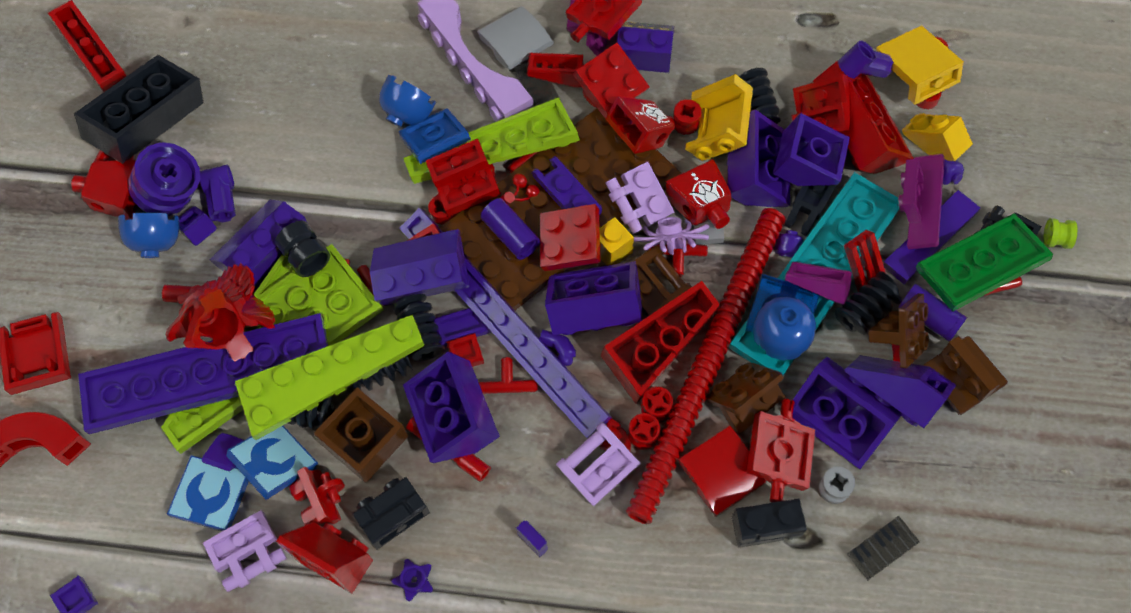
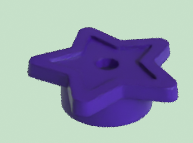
M409 559L404 561V568L401 574L394 578L392 583L404 588L406 601H411L418 592H432L433 588L427 579L432 566L431 564L418 566ZM413 577L417 578L415 583L411 582Z

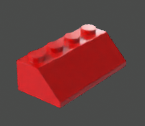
M837 60L812 81L814 83L846 74L840 69ZM860 73L856 78L848 77L850 125L848 131L840 133L850 137L848 149L853 156L851 157L853 165L859 171L877 174L904 165L906 160L914 159L868 75Z

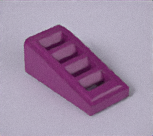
M792 262L786 273L785 280L834 302L845 304L850 291L852 272Z

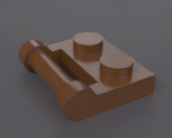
M658 245L635 260L642 310L647 316H650L692 287L690 283L683 281L664 258V252H662ZM654 263L676 289L673 293L670 294L649 269V264Z

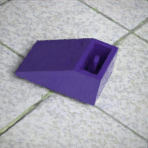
M860 355L844 370L850 375L849 379L861 388L867 387L876 394L875 397L880 403L887 407L893 406L902 413L901 416L905 421L913 426L919 425L923 429L956 386L929 366L911 364L908 368H900L899 361Z

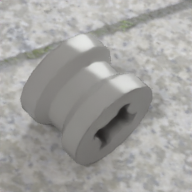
M835 466L830 468L819 483L821 497L832 504L844 502L855 487L853 474L843 467Z

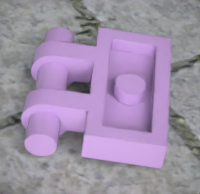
M648 162L621 175L625 184L623 187H620L616 178L606 182L610 191L609 197L612 202H616L623 215L621 219L624 225L629 226L632 234L643 229L638 220L641 217L647 227L660 219L675 213ZM627 195H631L638 209H632L626 198Z
M262 510L203 542L215 570L220 573L230 568L233 574L222 580L227 592L238 586L240 588L250 584V579L264 571L267 573L277 568L276 565L287 559L282 548L269 553L266 546L275 542L277 537ZM257 553L259 560L243 568L240 561Z

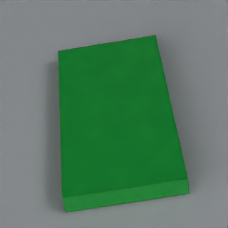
M1013 213L918 262L916 270L954 312L1045 264L1052 259L1053 253Z

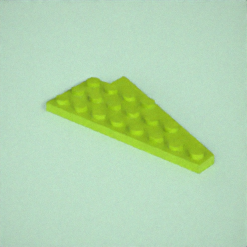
M333 244L326 247L330 253V260L327 265L309 277L298 276L288 262V257L281 254L253 294L274 312V325L320 313L324 321L328 346L340 342L384 311L381 304L375 302L373 294ZM260 324L253 327L244 326V332L263 328L264 326ZM235 397L172 413L161 428L175 449L182 454L243 411L240 397Z

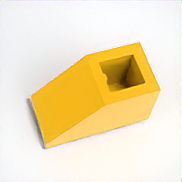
M921 113L912 117L910 123L901 130L904 136L928 155L943 154L944 159L947 161H956L973 145L961 116Z

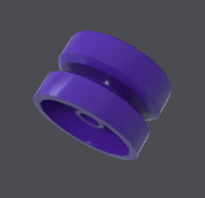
M161 142L149 145L139 153L128 179L129 193L134 203L143 211L148 213H166L168 216L179 213L189 204L200 181V168L195 158L186 149L178 145Z

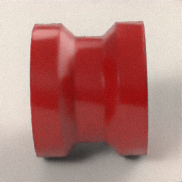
M685 99L675 105L673 116L675 120L674 129L683 135H689L698 130L701 107L696 101Z
M660 386L649 388L642 397L641 413L655 416L659 423L666 421L672 410V395L667 389Z
M648 413L637 414L629 424L628 437L631 444L640 450H648L654 447L660 433L659 421L655 416Z

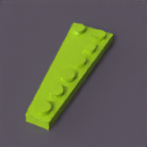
M558 97L468 132L471 140L465 143L478 138L488 163L493 164L555 147H565L570 143L580 140L575 126ZM413 154L403 158L413 184L432 179L426 162L420 164Z
M413 315L235 381L252 437L255 440L264 437L290 422L291 418L305 410L310 411L317 407L319 402L331 395L340 394L346 390L347 386L354 382L372 376L381 368L388 367L423 347L424 343Z

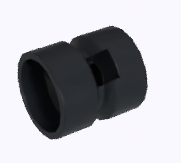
M296 221L289 224L278 233L275 239L276 246L284 256L288 257V262L300 277H309L316 274L330 260L329 251L317 239L314 231L305 221Z

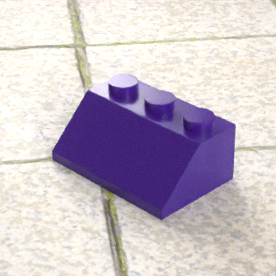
M757 110L750 111L746 146L728 152L727 186L731 191V197L745 206L786 208L790 206V182L773 174L784 129Z
M270 199L210 258V261L223 272L224 270L227 271L228 266L233 267L234 264L239 266L242 263L244 266H248L254 273L255 292L282 254L275 244L278 233L296 221L307 222L306 218L286 202Z
M456 229L374 248L370 277L375 302L387 306L396 304L398 300L413 294H425L428 297L470 287L460 230Z
M636 261L549 276L545 307L552 334L571 335L577 331L590 329L598 331L610 326H630L636 322H641L642 302Z
M448 351L403 384L431 463L475 454L500 437L469 360Z
M826 357L814 368L793 398V401H795L793 419L801 425L815 429V436L861 469L899 420L902 413L893 406L887 407L880 403L875 397L876 394L867 387L861 388L849 379L850 375L844 371V368L829 357Z

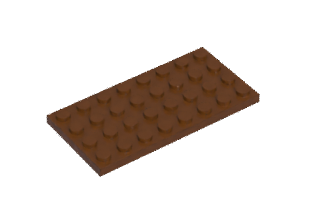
M598 108L574 125L580 141L570 143L565 147H555L538 152L497 184L501 195L461 211L440 227L443 232L460 230L463 252L466 258L515 311L548 285L549 276L563 273L568 269L544 271L540 267V244L528 257L522 260L517 259L481 219L482 211L490 202L500 198L506 192L515 193L516 186L513 184V176L515 174H523L527 179V185L524 188H519L515 198L522 199L528 197L526 195V187L529 185H535L540 190L537 196L531 197L529 200L522 202L514 200L509 204V207L539 239L540 213L562 209L535 180L532 171L538 169L544 176L555 169L550 163V159L554 156L562 162L602 207V213L599 215V227H602L614 217L622 225L624 224L621 219L623 216L616 202H612L609 197L610 191L606 185V182L616 178L620 187H623L625 184L621 175L648 162L663 191H665L666 181L681 174L657 149L634 154L605 120ZM627 195L626 198L632 209H638L631 195Z

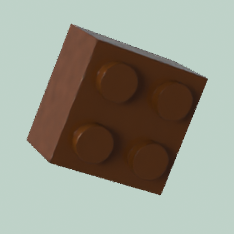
M358 387L313 433L327 451L365 483L408 438L404 426Z

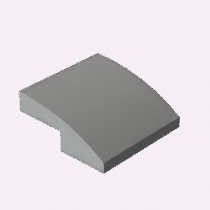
M523 6L478 30L480 39L494 51L496 59L508 70L528 60L529 53H540L554 45L552 38L543 26Z

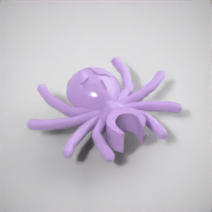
M665 217L658 221L656 234L644 226L643 231L649 237H634V242H650L643 247L645 251L660 244V249L664 253L668 250L669 254L674 255V249H682L685 253L687 251L686 241L694 248L696 243L693 239H709L708 235L697 234L709 229V225L706 224L690 230L692 224L686 219L685 223L687 226L683 230L680 218Z

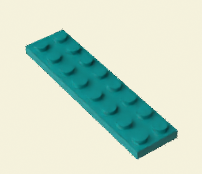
M854 172L774 282V284L782 286L780 294L767 298L762 307L774 298H795L797 291L816 296L817 299L812 313L815 317L817 329L835 302L786 281V273L792 262L852 272L844 245L866 229L875 233L876 240L878 241L900 210L899 198ZM857 246V250H858L859 257H860V256H861V253H860L859 247ZM749 317L730 343L729 349L751 363L779 371L784 376L795 359L779 360L765 354L766 351L756 344L753 331L747 330Z

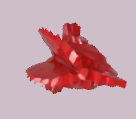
M242 263L239 266L234 264L233 267L228 266L227 271L224 270L222 276L218 277L217 281L211 280L202 286H192L189 293L178 296V303L183 304V306L179 310V316L168 327L166 338L170 342L177 338H185L183 343L186 348H225L228 350L233 361L236 362L239 359H245L247 354L253 351L252 345L243 334L244 326L253 327L260 324L268 329L275 328L274 312L263 301L252 295L255 288V279L251 269ZM200 336L211 338L213 341H203Z

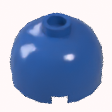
M388 75L379 94L381 108L388 114L386 119L398 127H401L403 123L415 125L424 121L433 110L436 101H429L431 97L406 81H403L402 85L395 83L394 81L397 77Z
M133 213V219L125 220V214L118 216V230L123 244L131 251L141 252V258H159V252L169 250L178 239L180 228L179 216L174 215L172 220H168V214Z
M791 297L774 298L765 303L756 315L752 329L754 340L758 346L760 345L766 351L765 354L771 358L779 360L796 359L809 349L814 341L816 332L814 314L806 304L798 299Z

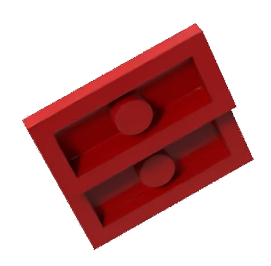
M842 74L793 88L797 114L792 115V121L802 113L838 132L849 130L850 90L848 75Z
M478 138L425 160L448 217L501 195Z
M728 426L679 459L680 466L696 485L697 493L715 517L767 483V480L747 473L749 450L731 426Z

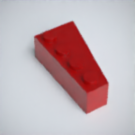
M700 281L603 347L602 359L635 404L639 402L644 393L652 387L718 309L720 303L703 281Z

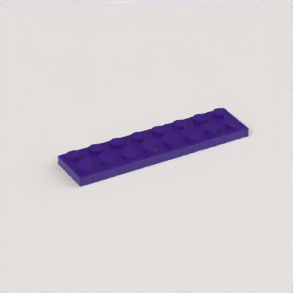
M319 313L275 324V328L272 329L263 327L244 332L243 334L252 345L253 351L248 353L245 359H239L236 362L233 361L228 350L225 348L203 349L183 347L80 373L78 376L84 431L90 435L239 397L235 381L328 347L323 317Z

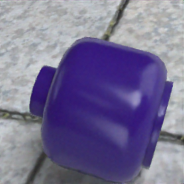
M945 159L943 184L948 185L951 182L958 184L963 178V164L958 160L947 161Z
M786 230V233L779 234L778 239H776L774 251L779 256L792 258L805 240L797 235V231Z

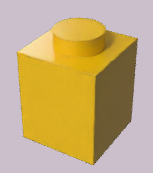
M616 217L600 227V258L607 266L618 264L633 253L634 237Z

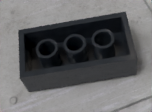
M157 55L74 113L80 137L123 164L204 103L200 79L162 56Z

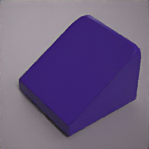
M193 206L179 218V231L195 246L199 245L217 229L207 214L196 206Z
M220 433L202 457V462L226 471L233 470L236 466L226 456L227 450L244 441V439Z

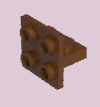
M917 293L902 305L899 311L890 312L869 330V342L900 345V368H908L928 348L929 335L925 332L924 321L928 318L929 309L928 304L924 303V294Z
M957 336L946 345L939 355L923 365L933 368L956 385L947 401L958 415H963L1008 383L1006 378L970 336H966L963 339Z
M751 362L739 366L735 374L726 381L715 385L712 392L706 396V400L708 403L719 407L729 425L736 433L740 434L753 424L754 414L759 411L768 412L785 398L778 385L784 379V376L779 371Z

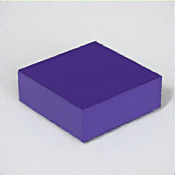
M523 520L516 527L517 535L539 558L548 550L547 540L527 520Z
M79 575L50 595L60 613H85L98 604L87 583Z

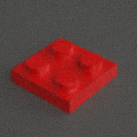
M618 42L573 73L575 79L604 118H606L617 97L637 98L650 88Z
M596 204L540 213V267L544 271L600 263L599 208Z

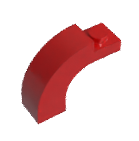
M25 412L0 420V467L18 452L31 447L46 448L57 460L68 466L91 445L82 434L67 422L51 414Z

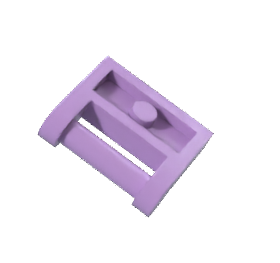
M603 422L595 427L597 431L566 459H560L556 463L559 469L592 506H595L640 464ZM606 439L611 444V447L583 473L578 475L574 468Z

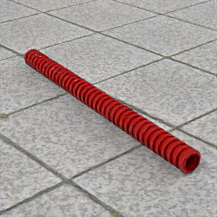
M765 208L761 211L754 231L751 233V238L748 240L744 253L741 255V261L738 262L737 268L733 273L734 276L731 277L727 291L723 295L724 299L721 300L720 307L716 311L717 314L714 315L713 322L709 326L710 330L706 332V338L702 341L703 346H700L698 350L699 354L695 357L696 362L692 363V370L688 372V378L684 381V387H681V395L677 396V403L673 405V411L669 414L670 420L666 421V428L662 429L661 435L663 437L658 438L657 443L659 445L653 449L655 454H651L649 458L651 463H647L645 467L647 471L643 472L641 476L643 480L638 482L639 489L634 491L635 498H631L629 502L631 507H627L625 511L631 519L639 523L651 524L653 521L651 515L656 514L657 509L655 506H659L661 503L659 497H663L665 494L663 489L668 487L669 483L667 480L672 478L673 474L671 471L676 469L675 463L679 462L680 459L678 454H682L684 451L682 445H686L688 442L686 437H689L692 433L691 428H694L696 424L694 420L698 419V412L702 410V404L707 399L705 395H708L710 392L709 387H712L714 383L713 379L716 378L717 371L720 370V363L724 361V355L727 354L728 347L732 342L731 339L734 338L735 331L739 327L738 323L742 320V315L746 311L745 308L748 306L749 300L753 295L752 292L755 291L759 277L762 275V270L765 268L766 262L770 257L769 254L773 250L772 247L775 246L779 232L782 230V225L786 221L785 216L776 209Z

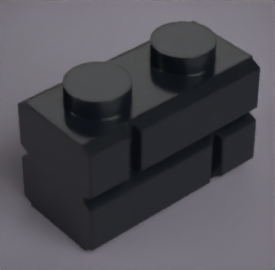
M404 477L402 480L399 478L391 480L383 487V493L375 498L370 496L363 499L357 504V510L352 513L376 550L430 514L426 504L407 477Z
M799 498L735 508L732 515L738 548L783 541L785 538L787 540L801 538L807 531Z

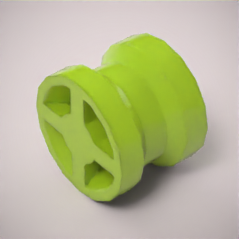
M1049 218L1044 228V245L1051 248L1061 245L1064 249H1072L1077 239L1078 228L1076 221L1066 220L1065 222H1059L1058 219Z

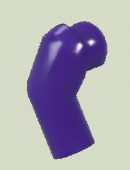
M542 330L540 339L546 346L555 348L559 353L557 358L565 366H570L573 363V357H576V350L569 338L560 334L553 335L550 331Z

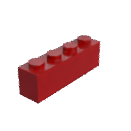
M72 0L48 12L60 33L103 93L127 76Z

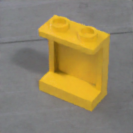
M922 25L876 47L877 52L888 54L892 58L891 70L909 86L908 99L914 105L961 81L964 61Z
M734 74L693 91L691 100L696 101L700 105L701 118L697 139L686 143L685 149L697 159L704 161L746 146L753 88Z

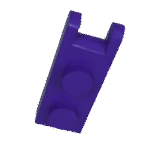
M556 156L550 159V163L555 169L545 176L538 169L532 171L535 180L561 209L596 204L599 208V215L602 213L600 204Z

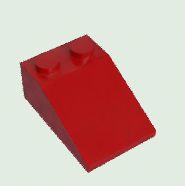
M312 522L284 533L276 540L297 562L353 594L373 562L370 555L366 553L369 549L366 545L352 538L350 543L340 538L342 532L328 523H325L322 527Z

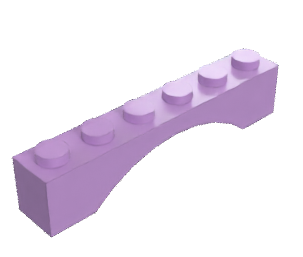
M421 0L418 2L420 14L417 17L421 26L431 31L435 44L438 47L442 46L449 62L453 66H458L465 83L472 84L478 100L481 103L485 102L489 106L490 114L496 122L533 107V98L518 79L503 76L490 70L468 51L460 35L461 16L459 5L455 0Z

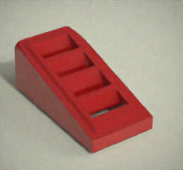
M529 53L527 76L582 88L573 76V73L584 65V55ZM537 63L542 64V68L537 67Z

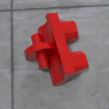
M307 467L298 470L299 478L289 486V489L296 501L302 502L307 498L310 501L311 506L301 511L300 516L304 525L312 522L318 525L323 523L335 524L342 520L335 504L341 501L338 493L345 487L341 478L332 480L329 472L322 474L320 470L309 471Z

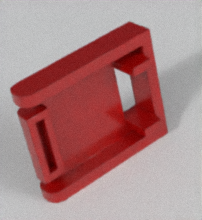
M59 312L51 313L52 326L46 314L11 323V335L14 337H10L9 331L5 326L0 327V358L4 390L10 395L71 379L63 319ZM44 369L49 371L41 375L24 378V375Z

